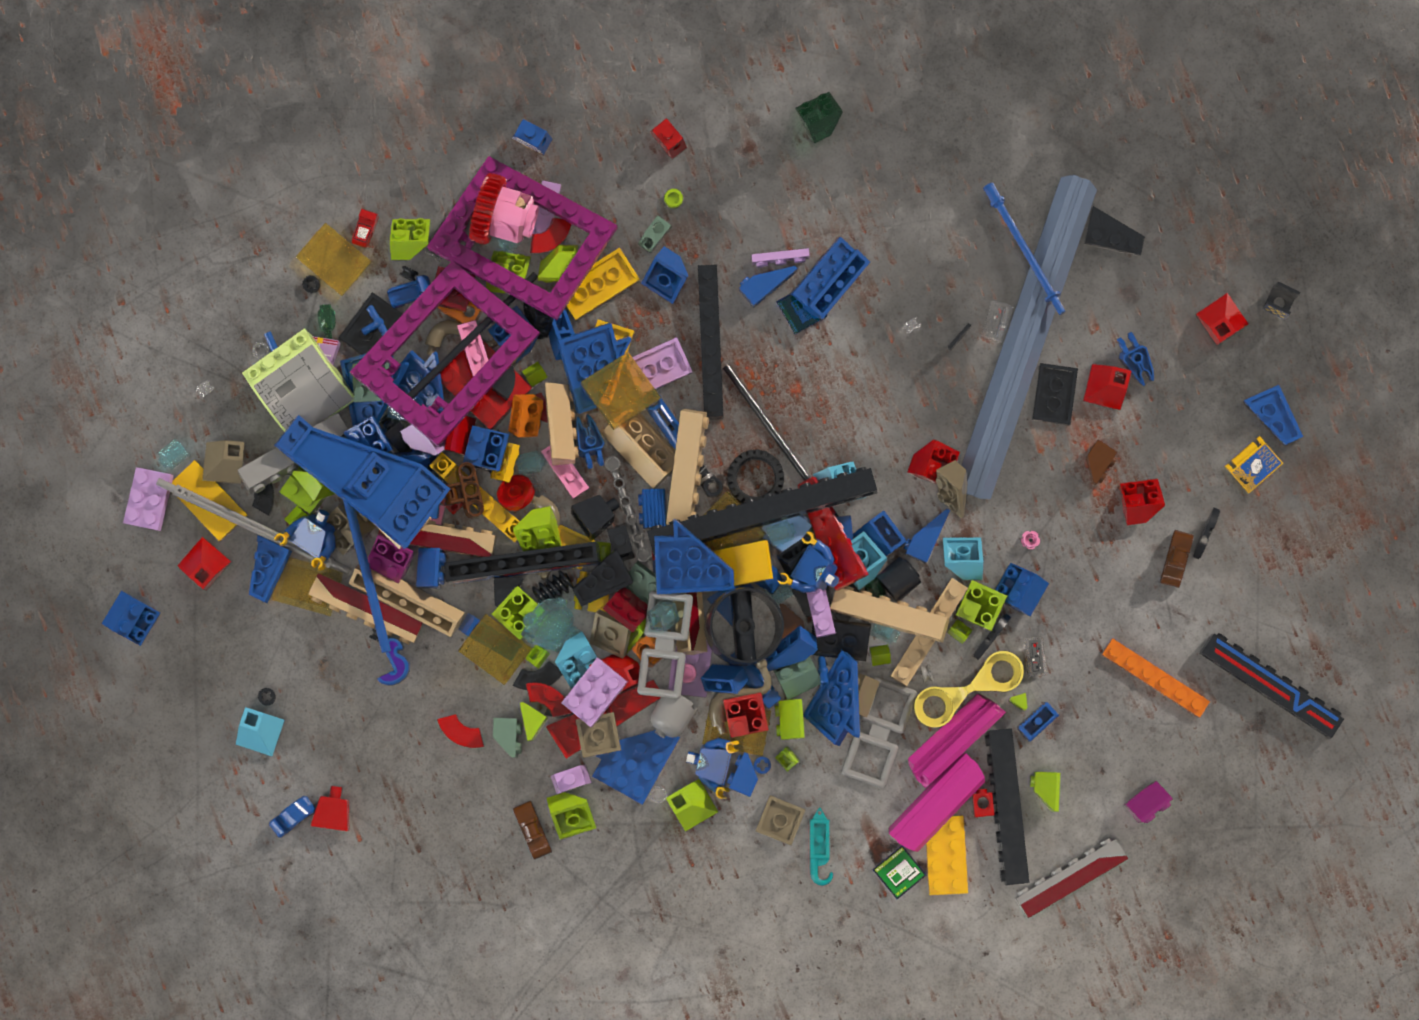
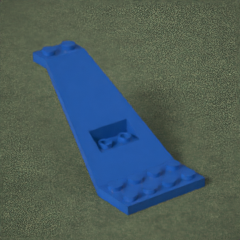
M299 415L296 416L274 445L292 461L374 523L403 549L409 546L450 490L448 486L420 463L313 428ZM373 468H376L377 474L373 473ZM362 482L366 484L365 489L362 488Z

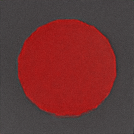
M513 475L510 482L502 481L498 487V501L503 508L509 511L523 509L534 497V485L526 476Z

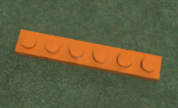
M1113 638L1102 653L1104 657L1198 718L1201 717L1210 703L1209 700Z

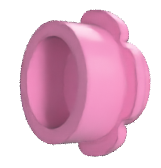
M1026 531L1023 533L1021 543L1024 547L1026 546L1027 549L1031 550L1039 545L1040 538H1038L1037 532Z

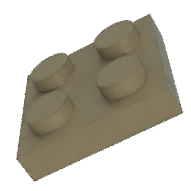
M599 609L595 612L589 643L623 659L627 653L631 631L610 614Z
M614 712L603 714L593 727L588 726L581 719L576 720L583 758L621 751Z
M770 795L756 832L792 846L806 809Z

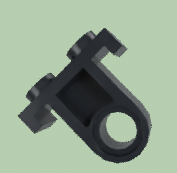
M523 302L526 318L540 332L537 339L548 338L554 318Z
M394 413L383 416L380 419L379 425L384 434L399 452L409 450L410 447L404 442L400 432L405 429Z

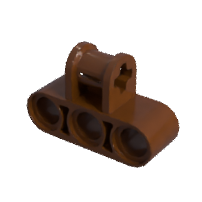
M464 462L455 471L457 483L446 485L450 490L445 496L446 502L444 504L449 506L462 503L465 515L470 519H475L483 513L484 505L475 468L471 463ZM461 468L469 469L470 475L463 476ZM466 486H471L474 489L473 495L466 493ZM470 505L478 507L477 514H473L470 511Z
M1174 530L1160 583L1176 588L1180 587L1194 538L1193 534Z
M528 801L514 807V814L533 859L535 860L552 853L532 802Z

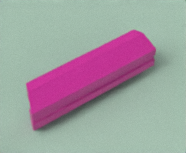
M976 694L947 724L943 725L908 758L909 766L916 780L926 788L1006 712L997 703L983 695Z
M966 753L961 754L888 828L889 834L900 845L919 852L985 783V776L978 763L972 760Z

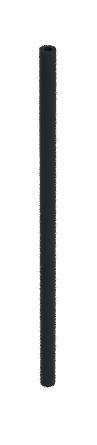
M532 272L526 280L533 283L538 278V275ZM509 295L502 302L509 306L517 298ZM487 316L407 395L412 399L415 398L493 320Z
M728 364L723 367V370L802 479L805 481L811 478L731 366Z

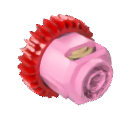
M489 173L484 178L476 198L469 229V238L480 244H488L492 237L514 243L521 242L524 237L530 238L536 224L539 206L534 205V199L531 195L506 188L507 180L505 177Z

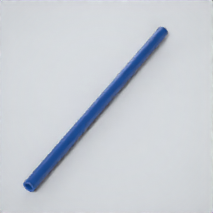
M343 500L381 652L387 653L391 651L356 510Z

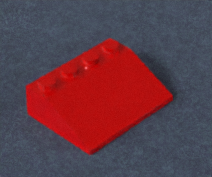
M482 339L489 360L496 352ZM465 350L440 372L442 384L455 397L473 378ZM515 371V385L507 401L491 388L473 407L471 412L488 429H495L511 412L514 395H525L533 387Z

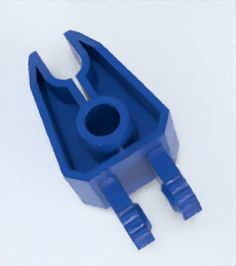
M1130 332L1128 333V339L1132 344L1131 347L1127 348L1125 341L1121 337L1117 339L1122 350L1119 359L1127 370H1131V376L1144 386L1142 372L1146 373L1150 381H1154V369L1147 347L1138 344L1134 334Z
M587 414V429L582 426L579 416L577 417L575 428L578 454L580 457L585 458L587 468L590 469L593 467L590 457L592 455H596L599 466L604 465L601 452L605 442L595 421Z

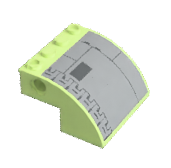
M305 328L242 373L262 404L284 432L298 415L313 427L354 402L353 392L339 371L329 362L313 336Z

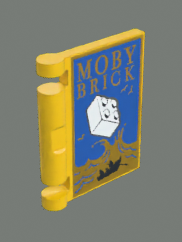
M1260 436L1256 438L1261 444L1259 447L1252 442L1231 460L1236 466L1234 469L1229 464L1225 465V468L1248 494L1283 464Z

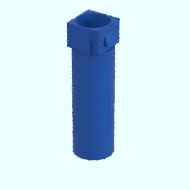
M735 652L730 656L735 658ZM755 664L742 666L748 678L746 685L753 689L762 687L764 679ZM772 685L770 690L762 695L763 704L768 709L781 699L778 691H775Z

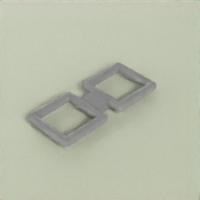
M656 591L649 593L644 634L647 637L656 638L655 649L645 648L642 650L637 688L638 694L673 699L681 697L686 655L675 651L677 640L686 641L688 639L693 603L691 595L679 593L657 594ZM656 599L685 602L681 633L653 630ZM649 657L677 660L674 691L645 687Z
M875 677V680L880 681L879 686L908 695L900 722L897 725L869 714L867 718L860 716L862 721L872 725L868 735L860 732L859 738L853 736L842 768V774L861 782L884 788L898 751L896 744L887 742L890 730L900 734L904 733L917 691ZM860 740L890 750L880 780L850 770Z

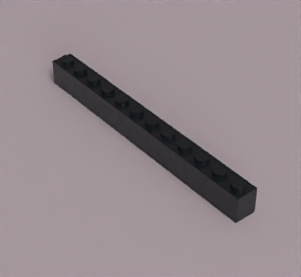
M861 467L856 469L854 473H840L836 475L837 478L830 480L829 477L822 478L816 484L805 483L800 485L798 489L792 490V488H787L777 495L769 493L763 495L762 499H748L743 502L744 504L738 506L730 504L720 511L717 509L709 510L706 512V515H691L688 517V520L681 521L680 523L701 542L705 543L877 494V487L871 468ZM673 521L669 522L667 526L656 525L647 531L654 557V536L674 535Z

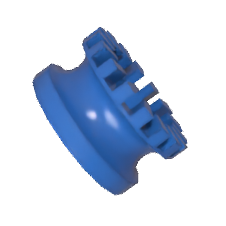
M759 757L754 762V769L759 774H765L771 768V762L766 757ZM760 760L768 763V767H765L764 771L757 767Z

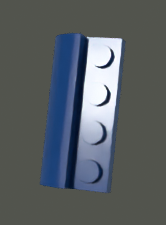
M838 237L791 295L803 305L802 308L816 318L823 319L869 265L870 261L858 249L854 250L842 237Z

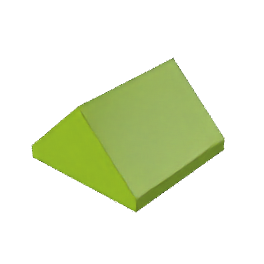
M520 702L527 741L531 742L534 741L548 720V717L525 702Z

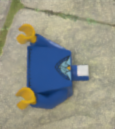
M319 510L317 515L312 514L299 518L284 530V534L279 533L274 537L275 541H278L281 537L284 538L283 542L279 544L280 546H285L288 542L287 538L290 537L289 541L315 557L311 565L315 568L320 563L318 567L320 571L325 569V560L329 559L336 548L335 528L327 522L330 514L325 510Z
M806 532L811 536V540L807 541L802 537V541L806 544L811 543L812 546L809 545L792 572L791 577L793 579H790L786 573H780L785 575L787 580L786 582L778 580L781 585L789 584V587L803 593L815 592L817 589L825 590L827 585L835 587L839 582V578L834 575L837 566L834 564V557L830 548L820 540H815L812 532Z
M717 738L702 745L700 754L689 751L686 763L697 765L695 774L698 775L699 780L707 788L716 793L719 799H727L723 795V791L730 792L728 787H722L721 785L724 786L726 783L732 753L739 751L734 749V745L739 744L737 740L729 741Z

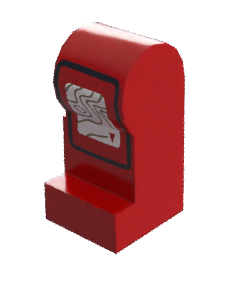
M364 209L360 210L352 244L364 248L368 247L379 219L378 214Z

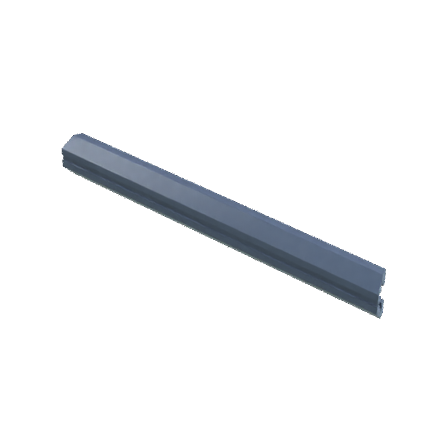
M1076 175L1061 177L1034 254V258L1054 292L1060 291V293H1062L1097 191L1090 180ZM1031 266L961 465L967 472V494L979 499H991L1056 311L1051 301H1045L1048 295Z

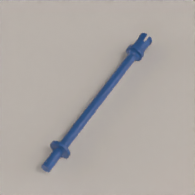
M993 182L983 187V190L991 201L990 205L998 209L1048 296L1045 298V301H1051L1059 315L1064 314L1066 311L1058 299V296L1061 294L1060 291L1054 292L1006 210L1004 197L1000 196Z

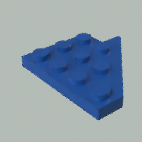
M844 651L840 652L827 674L829 684L827 686L820 685L803 714L813 726L837 746L841 745L848 732L854 737H860L857 661Z
M654 730L619 740L621 751L596 755L601 761L592 777L643 805L680 737L672 738L665 736V738H662Z

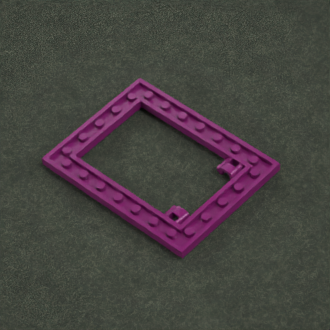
M488 156L427 248L450 262L453 260L464 270L558 320L618 229V226ZM492 173L505 177L507 180L506 188L531 195L534 199V204L589 233L551 293L471 250L476 242L472 241L464 230L472 218L476 198L487 174ZM462 241L466 243L465 246L461 245Z
M452 260L350 371V374L436 446H439L540 335V332ZM453 289H456L511 336L449 404L438 396L434 403L427 408L424 404L420 406L393 383L394 379L391 377L401 364L392 356ZM386 363L390 364L387 370L383 367ZM441 407L444 410L439 414L437 410Z

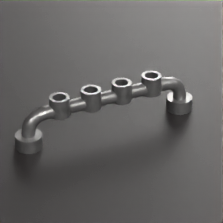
M609 456L605 460V467L612 473L614 487L618 490L620 505L624 508L626 522L630 525L633 534L632 540L637 546L636 557L640 562H648L651 558V551L645 547L643 534L639 531L637 516L633 513L631 499L627 496L625 490V481L621 478L618 470L620 468V461L616 456ZM619 480L623 482L621 487L616 486V482ZM625 498L629 500L627 505L622 504V500ZM631 516L635 517V522L633 523L628 522V518ZM635 535H641V540L636 541L634 539Z

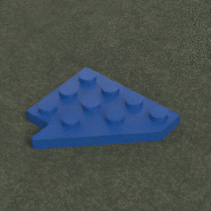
M611 323L557 340L576 413L578 414L597 408L632 340L630 336L616 340Z
M410 351L401 362H409V367L398 387L408 394L439 363L438 353L436 351L433 352L425 362L414 351ZM439 373L413 398L420 406L424 404L428 408L438 396L444 400L441 374ZM440 407L437 412L440 414L444 409Z
M366 354L340 361L343 379L352 392L353 376L350 374V371L353 369L352 364H357ZM409 362L400 363L401 366L391 377L394 379L393 383L396 386L400 384L409 367ZM384 401L352 402L349 405L352 426L372 416H375L379 423L388 405Z
M673 519L674 535L654 536L657 594L734 589L733 569L676 519Z

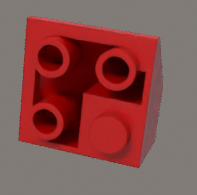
M1228 293L1195 314L1216 345H1219L1249 325Z
M1092 364L1083 401L1121 410L1131 370L1115 366Z
M933 439L913 454L907 472L920 479L937 484L936 470L955 460L957 461L960 452Z
M1158 479L1120 483L1123 513L1127 525L1147 523L1165 506Z
M202 537L177 566L198 586L207 591L229 566L231 561Z
M614 654L601 659L628 681L620 693L638 685L640 665L637 661L627 655L622 659Z
M761 692L723 700L731 738L769 730Z

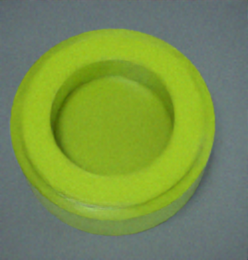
M670 189L664 195V202L669 208H678L683 202V195L678 189Z

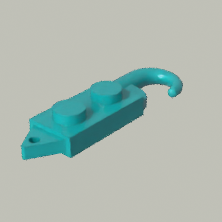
M819 807L813 819L810 820V875L814 883L824 886L832 881L833 872H830L829 877L825 880L818 877V866L825 865L830 859L829 820H827L822 809Z

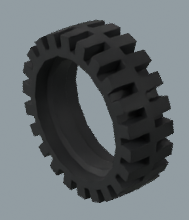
M756 449L743 452L734 459L729 467L727 475L729 489L732 495L742 504L748 499H762V496L754 497L745 494L738 486L737 473L740 467L747 461L762 460L773 469L775 475L774 485L766 494H780L783 488L784 472L782 466L767 451Z

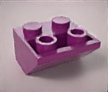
M379 533L368 556L370 569L399 583L406 575L413 560V551L409 548L398 549L386 536Z
M1153 781L1124 805L1138 823L1144 822L1145 824L1156 817L1154 814L1157 811L1163 812L1171 806L1170 801L1173 798L1157 781Z

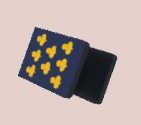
M1277 282L1273 286L1262 309L1285 320L1291 314L1289 310L1301 292L1281 282ZM1282 298L1285 304L1283 307L1274 304V300Z

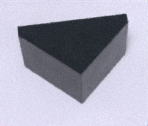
M521 577L494 578L495 606L498 607L525 580Z

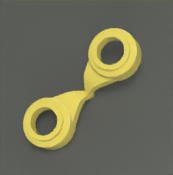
M999 651L993 653L985 660L983 667L971 684L965 687H929L918 694L914 702V713L917 719L927 727H941L952 719L955 711L969 693L973 691L1007 692L1016 688L1024 674L1022 662L1011 652ZM998 661H1006L1012 666L1013 676L1006 683H999L992 677V666ZM931 696L941 698L945 704L943 715L936 719L926 716L923 711L924 701Z

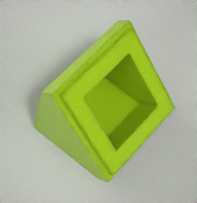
M538 361L522 371L532 387L548 378Z
M297 505L284 520L291 525L299 518L308 515Z
M596 541L599 544L602 562L611 553V543Z
M957 619L947 633L963 644L973 630Z
M536 644L525 659L539 669L550 653Z
M888 644L869 647L872 666L891 664Z
M1026 693L1009 698V702L1022 711L1028 708Z
M788 746L775 757L787 772L800 761Z

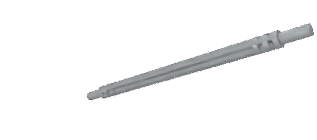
M161 478L156 483V485L172 492L174 496L184 499L277 544L284 540L281 537L278 541H275L274 537L279 532L178 484L177 486ZM289 537L287 538L288 542L283 547L311 560L315 559L314 556L289 541ZM329 557L327 561L325 560L326 567L329 569L332 567L346 575L351 570L350 567L335 561L333 557Z

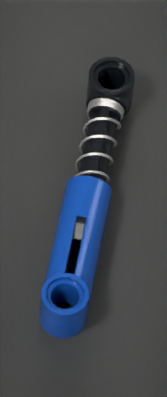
M648 392L643 398V405L674 450H676L679 422L657 392ZM651 397L658 400V404L654 407L647 404L648 399ZM659 410L663 413V415L670 423V425L667 426L663 418L658 413ZM703 464L699 470V474L702 475L701 486L708 497H719L722 493V483L706 469L707 465L704 466ZM716 483L719 488L717 492L711 493L707 489L708 485Z

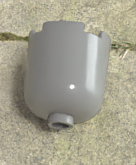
M682 695L679 699L661 697L651 714L650 722L656 729L655 733L660 737H678L687 727L698 708H692L693 703Z

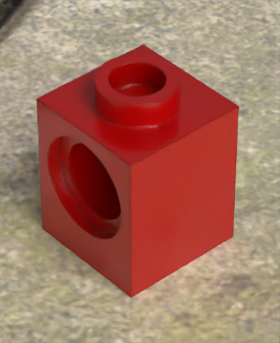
M987 789L977 790L976 794L972 795L974 817L994 816L992 792L988 793ZM981 797L988 800V806L984 809L980 808L977 804Z

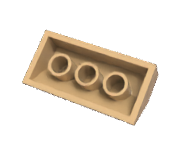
M545 383L552 466L575 464V458H579L578 446L574 447L573 439H577L576 428H572V420H575L574 409H570V402H573L571 391L568 390V385Z
M634 405L613 419L601 432L652 488L663 482L673 472L674 448Z

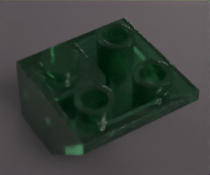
M830 92L820 94L818 97L804 102L795 108L813 143L831 136L843 113Z

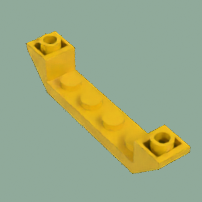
M441 452L430 464V467L448 484L457 483L455 471L458 466ZM461 470V474L463 476H468L464 471ZM471 486L465 487L468 495L474 494V489ZM479 486L484 505L482 514L515 543L517 538L513 528L520 521Z

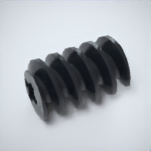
M559 570V577L553 574L552 582L546 578V585L539 582V589L534 586L532 587V591L541 606L542 603L547 606L550 605L549 598L555 602V595H558L560 598L563 597L562 590L568 594L569 586L573 589L574 585L567 573L564 574Z

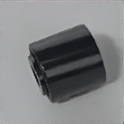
M898 557L876 576L883 588L896 602L902 600L921 583L918 572L906 559L903 560L901 557Z

